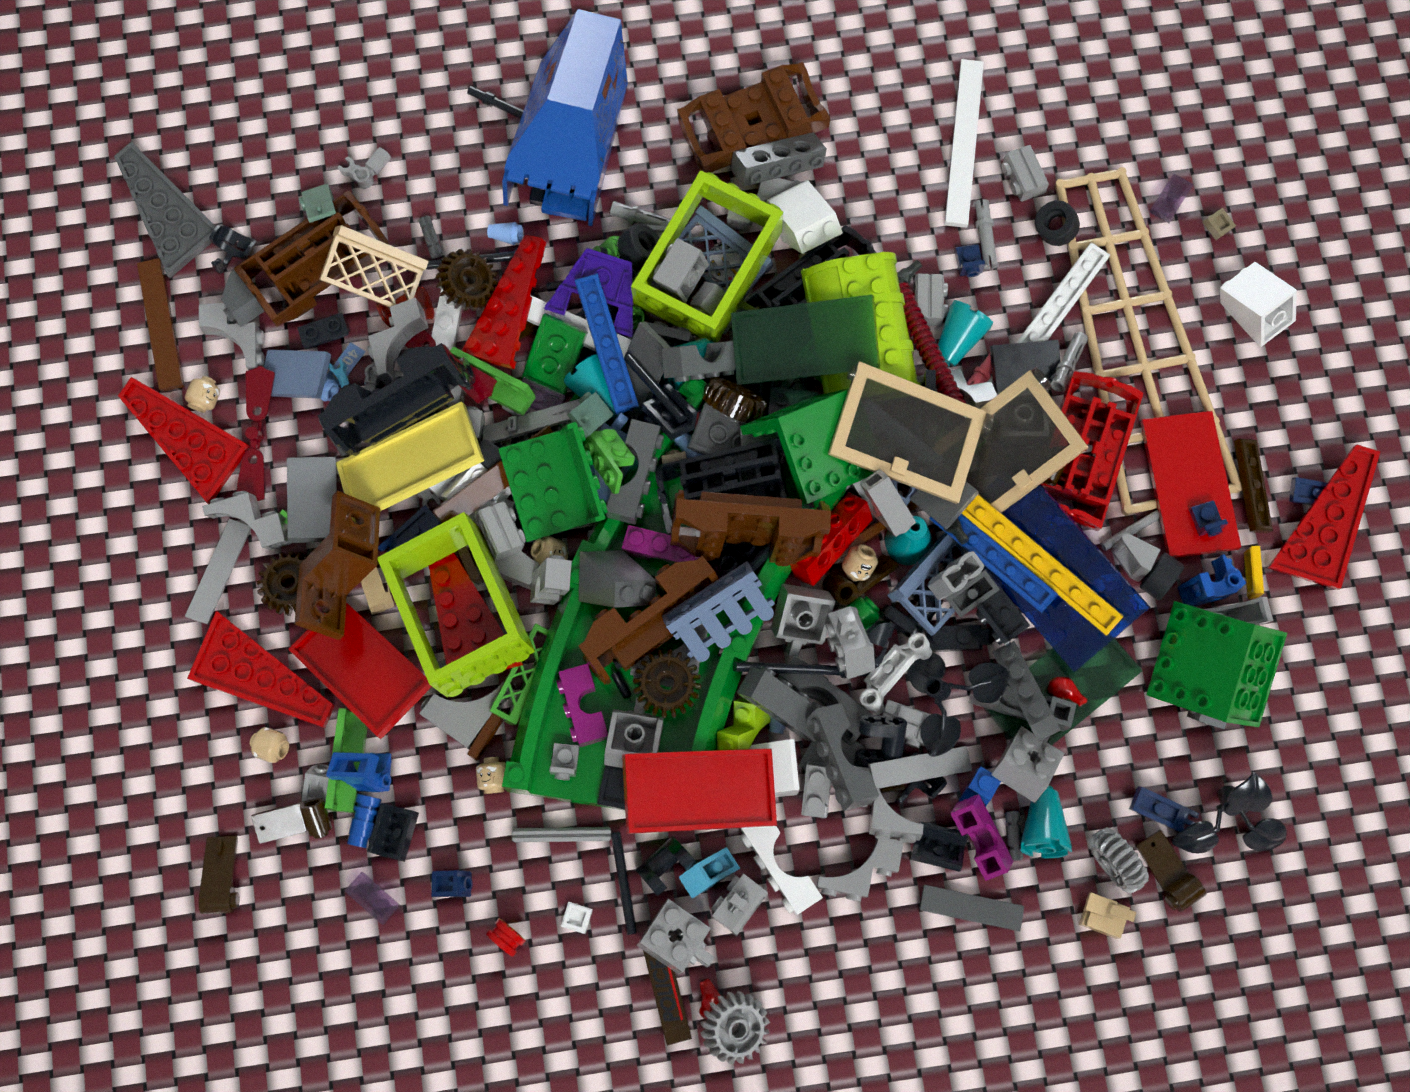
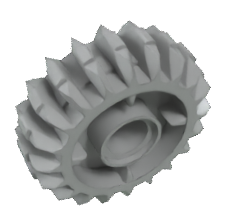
M1106 827L1096 832L1089 839V848L1095 860L1110 879L1123 891L1130 894L1144 887V884L1149 881L1147 868L1143 865V861L1120 834L1116 833L1115 830Z
M739 991L735 995L727 992L726 999L718 996L719 1003L717 1005L713 1002L710 1003L713 1010L711 1012L705 1011L704 1015L708 1019L701 1022V1026L706 1028L700 1032L701 1036L706 1039L703 1042L704 1046L710 1048L709 1053L712 1056H717V1059L721 1062L726 1060L729 1064H734L736 1060L739 1063H743L745 1056L749 1060H753L752 1052L761 1053L758 1046L760 1043L767 1044L763 1035L770 1033L765 1027L770 1023L769 1019L764 1017L767 1014L766 1009L761 1007V1002L757 999L754 1000L753 996L750 994L744 996ZM739 1023L738 1029L732 1033V1027Z

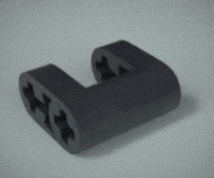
M925 586V590L931 591L928 587ZM911 594L910 597L917 601L914 607H920L919 595ZM925 595L926 607L935 608V595ZM886 604L879 613V617L883 621L895 624V629L908 638L915 633H923L925 630L910 613L905 616L890 605ZM927 612V620L929 622L936 612Z
M864 715L860 717L859 732L861 734L883 738L881 749H858L855 754L854 765L869 768L868 764L902 758L907 721L895 716Z
M672 836L636 867L635 871L652 891L659 896L667 889L660 880V877L667 870L679 862L687 871L696 861L678 840Z

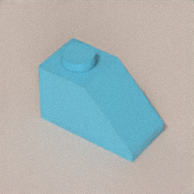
M726 847L695 864L680 875L679 879L693 899L739 870L740 867Z

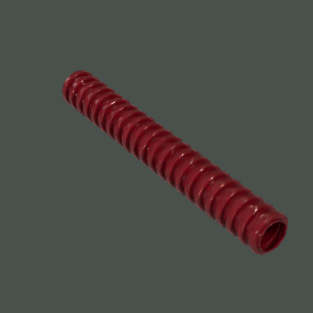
M906 282L899 283L900 292L903 293L905 300L903 307L908 332L913 339L914 345H916V350L919 351V356L922 357L925 368L936 371L937 392L966 403L963 400L960 389L957 387L956 381H953L954 376L951 375V370L948 368V364L945 362L938 344H936V339L933 337V333L930 331V327L927 325L920 307H918V302L915 301V296L912 295V290L909 289V284ZM946 409L953 426H958L967 419L965 416Z

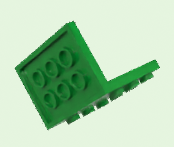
M849 388L813 396L740 426L742 435L752 434L753 437H757L763 434L778 433L800 499H802V505L809 504L841 490L874 473L828 455ZM860 399L845 446L880 459Z
M576 422L565 425L557 432L498 448L526 542L606 519L604 515L608 513L604 499H599L597 492L600 489V483L597 475L592 476L590 466L593 465L592 457L589 450L585 451L583 441H586L582 426L578 427Z
M1174 601L1146 695L1226 723L1259 727L1287 632L1248 623Z

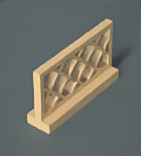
M342 225L335 227L334 238L319 280L387 307L397 305L392 295L402 290L407 298L406 301L414 298L423 270H426L429 261ZM338 243L347 245L351 255L340 259L336 252ZM353 248H355V249H357V250H360V251H358V252L355 253L354 250H353ZM363 252L369 254L373 264L364 268L361 267L356 256ZM353 258L358 270L347 275L341 262ZM387 261L391 263L394 273L384 277L378 264ZM338 264L343 277L337 280L327 277L330 267ZM375 267L380 279L369 284L364 271ZM406 270L414 272L413 282L405 286L400 273ZM360 273L365 283V286L359 289L354 288L349 280V277ZM396 275L401 288L391 292L386 279ZM345 280L347 285L341 283L340 281ZM382 282L387 294L377 297L374 295L371 286Z

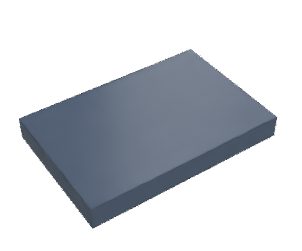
M268 350L264 368L275 372L271 396L321 399L331 354L325 351Z

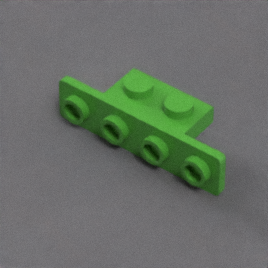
M615 429L594 431L586 438V441H583L585 451L589 450L593 466L603 478L605 484L613 494H618L623 473L618 467L632 466L635 457Z

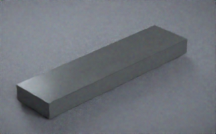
M923 885L919 910L1020 932L1024 906Z

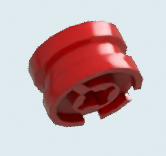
M498 918L495 922L496 926L493 930L489 929L486 936L513 957L517 953V947L519 945L522 946L526 940L506 922Z

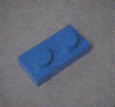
M546 189L541 211L545 214L587 221L590 201L576 198L574 193H570L568 196L552 192L551 189Z

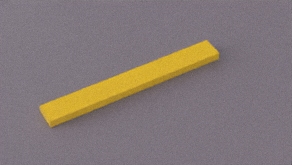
M979 494L962 512L966 518L1053 589L1063 600L1106 636L1124 617Z

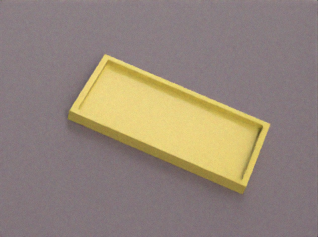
M461 401L384 439L374 446L371 445L361 450L357 456L351 455L336 462L344 493L377 506L382 511L483 462L484 458L466 405Z

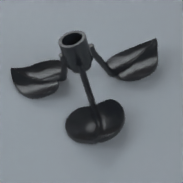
M932 653L926 660L917 659L907 670L912 686L917 691L926 693L934 698V703L938 705L942 712V715L937 713L929 715L921 725V738L929 756L937 757L947 753L958 742L961 734L959 720L954 716H947V711L941 703L950 696L951 689L973 690L974 698L977 701L985 704L994 703L1002 697L1011 674L1006 667L997 663L979 664L969 672L968 678L972 685L966 686L947 683L942 680L946 667L944 660L938 654Z
M1253 772L1238 786H1224L1218 790L1217 796L1220 804L1216 806L1217 818L1215 827L1209 821L1196 822L1179 832L1171 841L1174 846L1190 853L1199 854L1210 851L1219 842V837L1216 833L1220 831L1222 812L1229 816H1235L1240 813L1250 829L1243 835V841L1247 847L1256 851H1268L1280 846L1286 840L1287 830L1281 821L1274 818L1263 819L1253 826L1245 813L1249 810L1252 812L1265 810L1269 807L1273 798L1266 781L1256 772Z

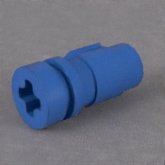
M357 794L355 800L357 806L353 808L355 814L350 825L347 844L367 848L368 840L372 835L375 825L373 821L378 812L376 809L380 807L382 799Z

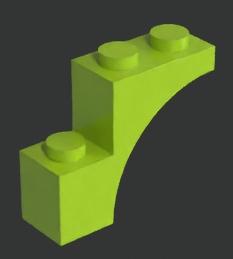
M743 697L735 700L734 725L717 732V751L750 749L759 731L770 723L771 716Z

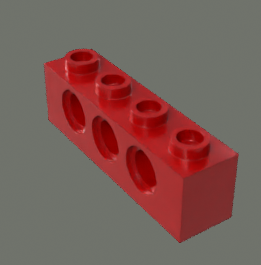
M849 492L831 511L830 532L823 536L819 557L811 556L795 564H790L795 578L812 587L821 579L873 520L866 500Z

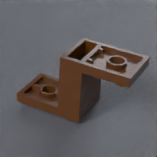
M336 491L332 495L329 535L309 554L299 567L294 625L337 640L344 636L347 595L377 567L380 524L379 507L340 491ZM317 606H320L325 614L321 613Z

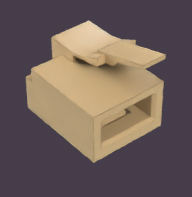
M376 567L361 581L372 615L394 607L390 588L388 586V592H385Z
M1090 892L1087 896L1079 925L1112 938L1120 939L1126 920L1134 922L1136 912L1130 910V907L1119 904L1117 901Z

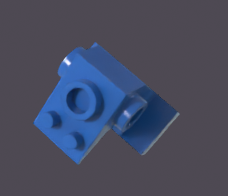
M1221 555L1211 561L1215 572V582H1212L1209 573L1205 572L1198 574L1177 588L1183 604L1196 607L1201 604L1226 599L1240 590L1246 584V581L1242 578L1240 571L1231 564L1232 559Z
M333 752L326 776L331 780H342L361 792L390 791L391 754ZM354 762H360L358 771L355 769Z

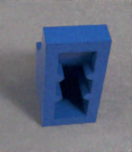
M980 766L973 774L958 802L979 794L986 807L1001 781L993 777L991 772Z

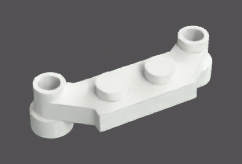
M913 634L909 638L908 644L901 646L895 644L884 656L880 666L875 671L870 672L864 679L867 689L862 692L860 702L865 709L871 711L874 715L881 714L885 709L883 704L884 696L917 659L926 660L932 655L930 643L924 634Z

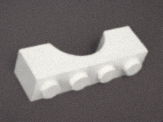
M776 826L741 828L743 834L740 835L742 842L747 849L752 847L755 851L756 856L753 857L761 870L766 868L771 876L767 880L775 892L780 890L785 899L781 902L789 914L794 912L797 916L823 898L809 876H790L784 873L776 864L773 848L776 839L780 835V831Z

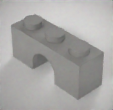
M551 555L549 558H546L532 574L530 602L556 604L559 601V595H565L569 591L572 561L564 560L565 557L559 555Z

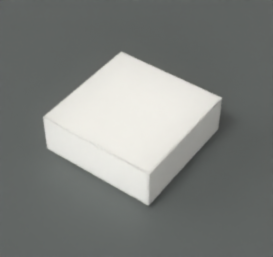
M568 902L561 927L586 934L593 909Z

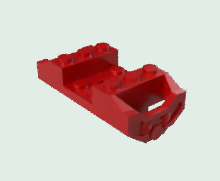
M1074 371L1072 373L1060 409L1087 446L1088 444L1093 446L1091 451L1093 455L1091 457L1081 453L1066 464L1056 486H1050L1042 482L1034 488L1029 510L1061 517L1095 531L1102 529L1144 394L1143 392L1131 385L1120 383L1112 377H1101L1087 372ZM1080 386L1094 387L1116 394L1126 400V412L1116 409V403L1109 401L1105 404L1101 402L1102 399L1093 397L1089 401L1073 396V394ZM1056 426L1049 449L1058 447L1063 450L1070 444ZM1040 490L1097 508L1098 510L1092 516L1078 509L1071 510L1066 505L1041 501Z

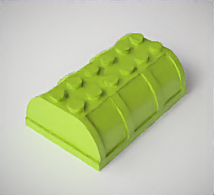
M879 252L838 258L801 270L824 393L849 388L855 377L859 361L921 386L917 380L912 352H914L912 340L909 339L903 307L905 300L903 293L900 292L895 266L897 263L895 253ZM867 378L860 399L861 401L870 400L872 403L913 396Z

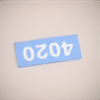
M351 342L339 357L347 365V376L366 352ZM338 359L333 365L336 369L340 367ZM330 370L326 378L334 380L340 386L338 378Z

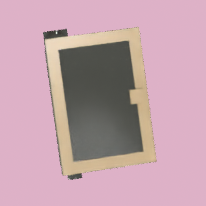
M860 361L856 366L852 365L847 374V379L851 380V384L828 455L874 473L880 469L890 479L952 503H959L979 436L985 438L989 434L994 422V416L984 410Z
M1038 366L1029 370L980 408L987 413L966 482L977 489L979 495L1000 513L1004 512L1089 448L1046 391L1052 384ZM970 418L959 424L931 448L944 459L941 463H944L954 472L956 471L969 429ZM920 462V465L925 470L927 467Z

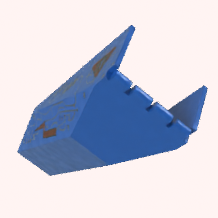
M577 9L540 62L505 164V173L502 180L503 205L508 206L514 183L524 184L525 178H528V186L546 190L549 183L552 184V192L569 196L571 189H574V197L589 200L588 226H593L628 86L621 19Z

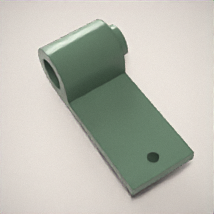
M328 183L301 192L302 197L299 198L303 211H306L309 223L336 214L333 204L334 197Z
M587 392L578 400L580 405L567 414L572 422L577 423L578 427L582 426L586 438L614 415L596 392L594 394Z

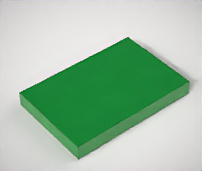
M543 314L521 379L561 397L566 396L568 387L564 383V378L569 372L573 375L588 332L549 314Z

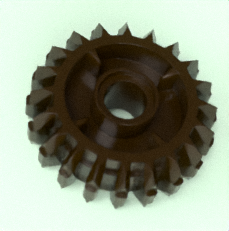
M458 249L456 253L453 251L448 254V257H444L441 260L442 264L437 267L439 273L436 274L435 279L440 282L437 283L436 288L443 289L440 296L446 295L448 297L446 304L454 302V309H458L461 306L464 312L469 308L471 311L484 308L491 298L495 287L498 285V281L494 280L497 273L491 272L494 264L487 265V257L481 259L480 251L473 255L471 249H467L465 252L462 249ZM463 276L470 280V284L464 281Z
M721 377L710 378L709 383L704 388L703 399L708 405L727 417L739 420L742 423H749L759 419L766 412L767 404L765 400L755 392L736 382Z
M289 551L287 557L283 552H280V559L278 560L271 556L273 563L271 565L263 563L267 570L265 572L259 571V575L263 579L256 581L257 585L261 587L257 590L258 594L263 596L261 601L264 604H268L267 608L269 610L276 609V613L279 615L284 611L287 616H291L293 610L296 612L299 567L306 558H304L302 552L295 555L293 551ZM289 579H295V583L291 588H285V584Z
M671 649L667 652L668 657H663L662 650H658L659 658L655 659L653 654H649L648 657L651 663L648 664L645 660H642L640 663L645 669L636 668L635 673L641 676V678H633V683L641 686L634 688L633 691L634 694L642 693L637 698L638 703L647 701L643 706L645 711L653 706V716L657 715L658 710H662V718H666L667 711H671L672 717L675 718V709L679 708L680 712L685 714L684 704L690 708L694 706V703L689 698H699V694L693 690L701 689V684L694 683V681L701 679L700 674H692L697 670V666L694 664L688 667L691 661L690 657L685 658L683 662L680 661L682 652H678L676 658L672 657ZM664 678H670L674 681V686L669 690L661 688L660 682Z

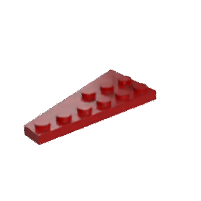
M530 235L523 237L462 349L463 352L483 362L515 370L516 361H514L516 351L520 350L521 343L519 342L520 333L525 330L532 302L530 293L531 289L536 286L537 279L535 278V273L541 266L546 242L541 237Z
M133 377L129 379L118 395L206 503L210 504V500L216 498L242 460L243 454L249 450V445Z
M1361 445L1353 446L1267 567L1268 569L1333 589H1341L1381 451Z
M455 553L429 565L446 665L505 635ZM514 662L507 666V669L518 667L523 664L522 662Z
M216 611L187 679L326 728L335 705Z

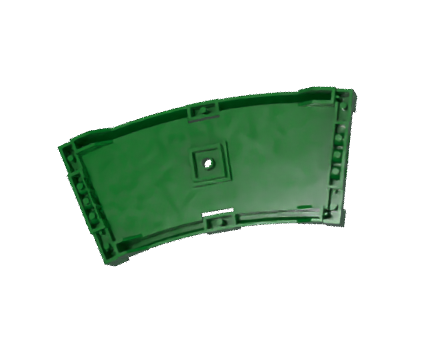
M689 377V381H686L678 391L698 413L702 409L703 404L707 403L703 399L704 388L707 383L702 379L690 380ZM662 430L661 435H664V441L661 450H656L655 458H658L657 465L662 464L661 456L665 455L666 452L672 450L682 452L679 447L674 445L675 439L670 440ZM637 459L622 480L621 486L629 483L635 477L639 467ZM786 459L782 469L788 498L800 499ZM650 472L648 479L651 481L650 491L648 495L643 497L642 503L645 504L642 518H637L636 525L607 518V515L604 514L606 519L597 523L589 541L582 540L571 563L570 588L562 596L547 634L526 703L522 710L511 761L506 762L502 787L507 792L611 808L597 805L606 766L604 765L607 740L580 747L576 777L570 776L568 781L554 779L555 775L549 772L554 743L580 746L578 741L573 742L569 729L574 727L571 717L566 718L563 704L567 703L565 693H559L556 680L560 679V671L586 664L582 658L584 655L579 649V645L585 641L593 622L596 621V615L604 609L610 611L614 608L579 601L580 552L622 550L628 525L667 534L661 510L662 503H660L657 494L658 486L655 472ZM680 477L668 482L672 513L675 494L678 493V490H683ZM846 487L814 501L815 508L812 509L816 510L819 501H825V504L829 505L832 511L844 498ZM683 523L680 525V527H690ZM630 556L654 579L658 576L657 572L659 569L667 564L671 566L670 563L655 558H650L648 561ZM768 558L754 571L762 583L758 588L765 599L771 597L773 602L776 600L781 585L785 583L792 571L790 565L778 566L775 563L769 562ZM746 596L737 601L744 613L753 608ZM649 605L615 607L625 623L629 622L628 617L637 610L643 612ZM724 610L716 614L723 627L732 622ZM758 615L750 620L752 624L750 633L740 634L737 629L730 633L731 643L728 647L724 648L721 657L718 656L721 648L716 643L707 647L710 656L706 661L700 662L698 674H700L701 679L696 681V683L701 684V689L694 690V692L699 694V698H689L694 703V706L690 708L684 704L685 714H682L678 708L675 709L676 717L673 718L671 711H667V716L663 719L658 753L717 751V732L724 729L732 700L742 672L733 671V663L735 661H748L764 624V621ZM672 637L650 654L656 656L658 655V650H662L663 654H666L669 649L674 651L682 646L684 641L681 637L677 640L675 637ZM613 662L604 668L611 680V683L608 685L600 682L590 669L596 691L586 694L580 701V709L587 714L602 712L608 733L613 710L634 711L636 698L642 695V693L634 694L633 689L641 685L633 683L634 676L630 675L631 668L626 672L623 668L617 670ZM620 671L632 693L625 699H623L611 677L612 674ZM651 706L649 710L645 711V713H650V715H652V710L654 707ZM658 710L656 716L662 717V710Z

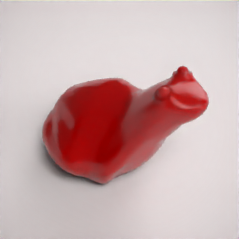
M1055 677L1050 680L1047 691L1051 696L1060 699H1070L1077 703L1078 706H1082L1087 702V698L1080 693L1070 678Z
M704 979L700 982L702 1001L699 1014L706 1020L708 1017L704 1015V1012H711L713 1008H711L710 1003L713 1002L717 1005L719 1003L718 996H721L710 979Z

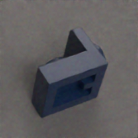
M979 244L956 247L955 255L959 276L976 277L983 273L985 260L981 259Z
M1214 500L1189 509L1199 536L1208 534V537L1216 536L1222 533V529L1228 524L1227 519H1221Z
M432 871L431 897L471 896L473 886L471 871Z

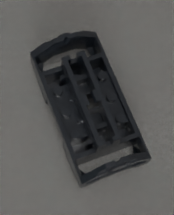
M846 225L841 228L842 234L813 248L737 305L739 316L754 327L767 342L769 348H775V354L788 359L800 353L813 338L801 270L829 260L849 257L850 252L843 247L845 245L854 249L858 255L876 253L871 242L864 239L855 229ZM764 315L771 321V323L778 329V331L785 337V339L791 344L792 347L786 350L775 328L770 324L769 321H764Z
M442 343L435 347L409 348L402 353V356L396 358L404 376L395 377L389 382V385L373 391H369L355 383L347 384L332 397L324 412L317 416L325 433L331 440L341 447L347 455L357 456L360 454L362 441L369 442L374 446L455 399L451 392L453 388L461 385L467 390H471L475 383V374L468 360L464 357L461 359L455 358ZM345 421L350 422L349 424H347V425L344 426V427L339 426L340 424L344 423Z
M780 438L657 465L655 470L658 486L657 494L660 503H662L661 510L667 534L671 535L673 514L668 482L680 477L684 490V499L699 500L701 492L788 498L779 454L784 453ZM814 501L802 505V509L815 508Z

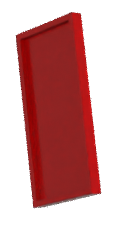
M1213 411L1142 419L1140 425L1166 553L1173 558L1239 550L1241 542ZM1214 500L1221 519H1227L1228 524L1222 529L1223 532L1216 536L1208 537V534L1199 536L1189 509Z
M347 602L344 636L340 640L307 630L288 649L380 739L432 687L429 685L427 677Z
M772 749L622 755L626 834L777 826Z

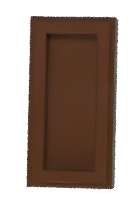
M493 713L491 714L467 753L469 757L476 761L480 760L503 723V718Z

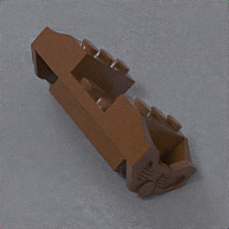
M803 62L780 65L762 72L760 83L723 96L720 89L701 95L686 106L677 109L678 121L686 143L689 144V152L692 158H695L698 169L705 173H711L732 165L733 151L812 132L815 133L828 128L830 125V116L826 108L820 104ZM797 75L803 100L807 108H810L811 117L809 118L789 79ZM699 112L707 128L708 141L710 145L713 144L714 153L707 155L701 150L688 118Z
M349 190L333 201L336 214L309 223L307 218L233 268L276 327L299 318L315 307L317 303L313 297L331 286V284L321 281L319 278L334 238L335 227L342 225L352 229L348 223H345L342 216L354 211L376 240L390 245L378 225L370 218L368 211L363 205H360V202ZM339 242L336 249L339 258L342 259L351 255L347 245ZM353 248V250H354L355 253L358 252V251H360V250H357V249ZM363 252L356 255L362 268L373 264L369 254ZM353 258L341 262L347 274L358 270ZM338 264L330 267L327 277L334 280L343 277ZM262 270L289 305V307L278 314L274 312L252 282V279ZM360 273L354 275V277L357 278L360 276Z
M678 490L674 499L670 545L678 546L694 557L703 556L706 561L715 560V558H720L724 540L731 544L751 542V544L756 546L770 543L769 562L775 563L778 566H789L811 556L819 557L823 536L830 532L831 510L829 505L825 504V501H819L816 510L802 509V499L701 492L699 500L684 499V490ZM683 523L690 527H680V525Z
M703 556L697 560L676 562L671 566L667 564L659 569L657 572L658 576L655 577L658 596L648 603L649 607L643 612L637 610L628 617L629 622L625 623L615 608H612L610 611L604 609L596 615V621L593 622L585 641L579 645V649L584 655L582 657L586 664L588 663L589 668L604 685L611 683L610 677L604 668L614 660H617L626 672L674 637L667 629L662 615L719 579Z

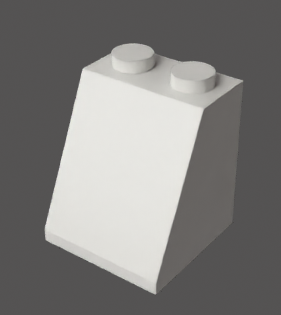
M808 180L767 200L768 204H775L784 212L782 233L780 234L781 240L801 254L843 233L835 211Z
M1256 262L1247 268H1243L1238 275L1230 281H1226L1220 287V303L1260 347L1296 321L1297 290Z
M794 739L751 745L750 749H772L775 797L797 795L799 792V780Z

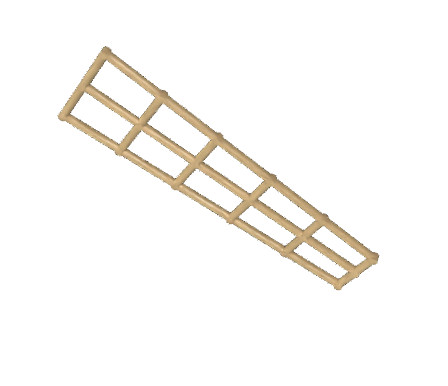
M1120 167L1115 170L1095 174L1089 173L1088 175L1064 180L1058 179L1054 188L1058 200L1068 203L1065 188L1087 184L1102 235L1099 238L1078 242L1074 238L1067 244L1072 267L1080 258L1078 251L1086 250L1091 242L1098 247L1105 246L1106 252L1110 254L1108 259L1120 300L1089 305L1085 289L1079 298L1080 314L1082 315L1085 332L1088 337L1087 342L1094 374L1101 377L1115 378L1141 372L1154 418L1164 417L1151 370L1187 363L1204 412L1213 411L1224 466L1231 482L1228 485L1230 494L1240 493L1242 491L1240 477L1219 424L1220 420L1216 416L1197 365L1196 355L1191 349L1172 298V291L1168 287L1153 247L1149 230L1146 228L1126 174V168ZM1118 178L1137 230L1111 235L1096 182ZM1061 216V217H1062V222H1063V225H1064L1065 222H1066V219H1065V217ZM1141 239L1160 292L1129 297L1114 244ZM1164 301L1183 355L1148 361L1133 306ZM1123 308L1138 364L1103 370L1092 314ZM1097 389L1099 398L1102 399L1101 402L1107 404L1110 401L1108 392ZM1142 432L1131 434L1128 444L1144 441ZM1122 463L1116 480L1122 514L1128 516L1138 512L1157 509L1156 499L1131 504Z

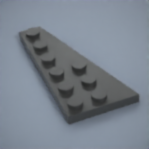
M130 142L114 157L130 189L132 198L138 207L137 209L148 234L154 243L156 252L162 261L167 276L171 278L212 243L209 236L216 226Z

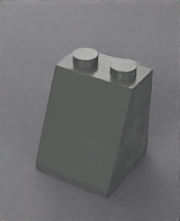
M623 550L580 552V602L615 608L647 606L655 598L656 580Z

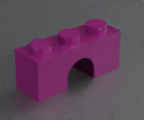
M628 525L622 550L629 556L648 561L650 558L666 561L671 565L676 562L700 558L694 557L678 546H671V535Z
M588 663L560 671V679L556 680L559 693H565L567 703H564L563 707L566 718L571 717L574 727L569 728L573 742L578 741L580 747L607 740L608 732L602 712L587 714L580 709L581 699L586 694L596 691Z
M978 794L956 803L950 814L961 835L968 834L971 837L976 850L974 860L985 881L1008 873L1013 859L980 795Z

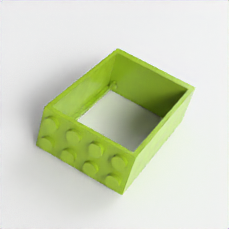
M700 170L631 286L633 304L677 327L688 329L692 335L700 339L706 338L714 343L718 342L734 316L737 305L742 302L782 233L784 212L777 205L767 204L761 201L755 194H747L741 191L735 184H727L719 180L713 173H705ZM703 197L764 227L712 316H708L651 287L655 268L658 264H662L668 247L679 238Z
M465 512L378 557V562L429 685L444 696H457L462 693L464 688L482 683L487 676L493 673H501L510 664L524 661L530 654L535 652L483 533ZM469 545L507 634L440 668L403 579Z

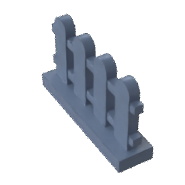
M746 561L662 615L667 629L673 634L675 639L677 640L681 637L689 648L685 651L687 656L690 658L694 656L696 660L703 662L710 656L707 647L713 643H716L720 648L728 647L731 643L729 633L735 629L740 634L750 633L752 630L750 620L758 615L763 621L770 620L774 615L771 606L775 603L771 597L765 599L758 588L762 583ZM744 596H746L753 607L746 613H744L737 602ZM722 610L726 612L732 621L724 627L716 616ZM700 624H703L710 634L704 640L700 638L694 629Z

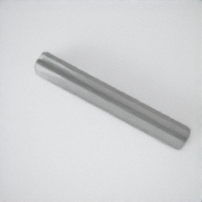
M609 827L514 828L512 830L513 842L611 840V828Z

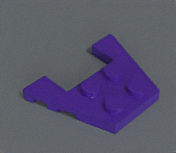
M586 248L562 284L559 285L554 295L546 303L544 309L565 316L572 293L578 294L575 280L598 273L607 304L619 308L614 322L616 333L632 338V262Z

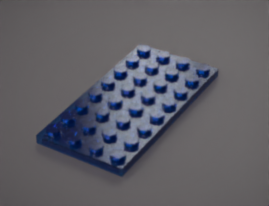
M1016 460L979 495L991 504L1016 485L1012 479L1013 476L1025 469L1028 475L1031 473L1020 460ZM1041 484L1002 512L1007 519L1124 616L1106 636L1059 595L1041 614L999 578L1005 593L1074 672L1151 608Z

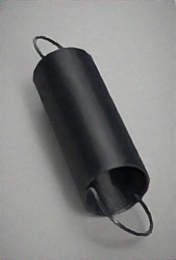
M620 671L612 674L611 677L623 699L628 698L632 693Z

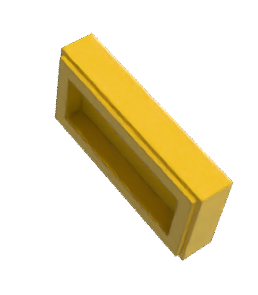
M1251 546L1244 552L1246 589L1248 599H1256L1264 594L1260 546Z

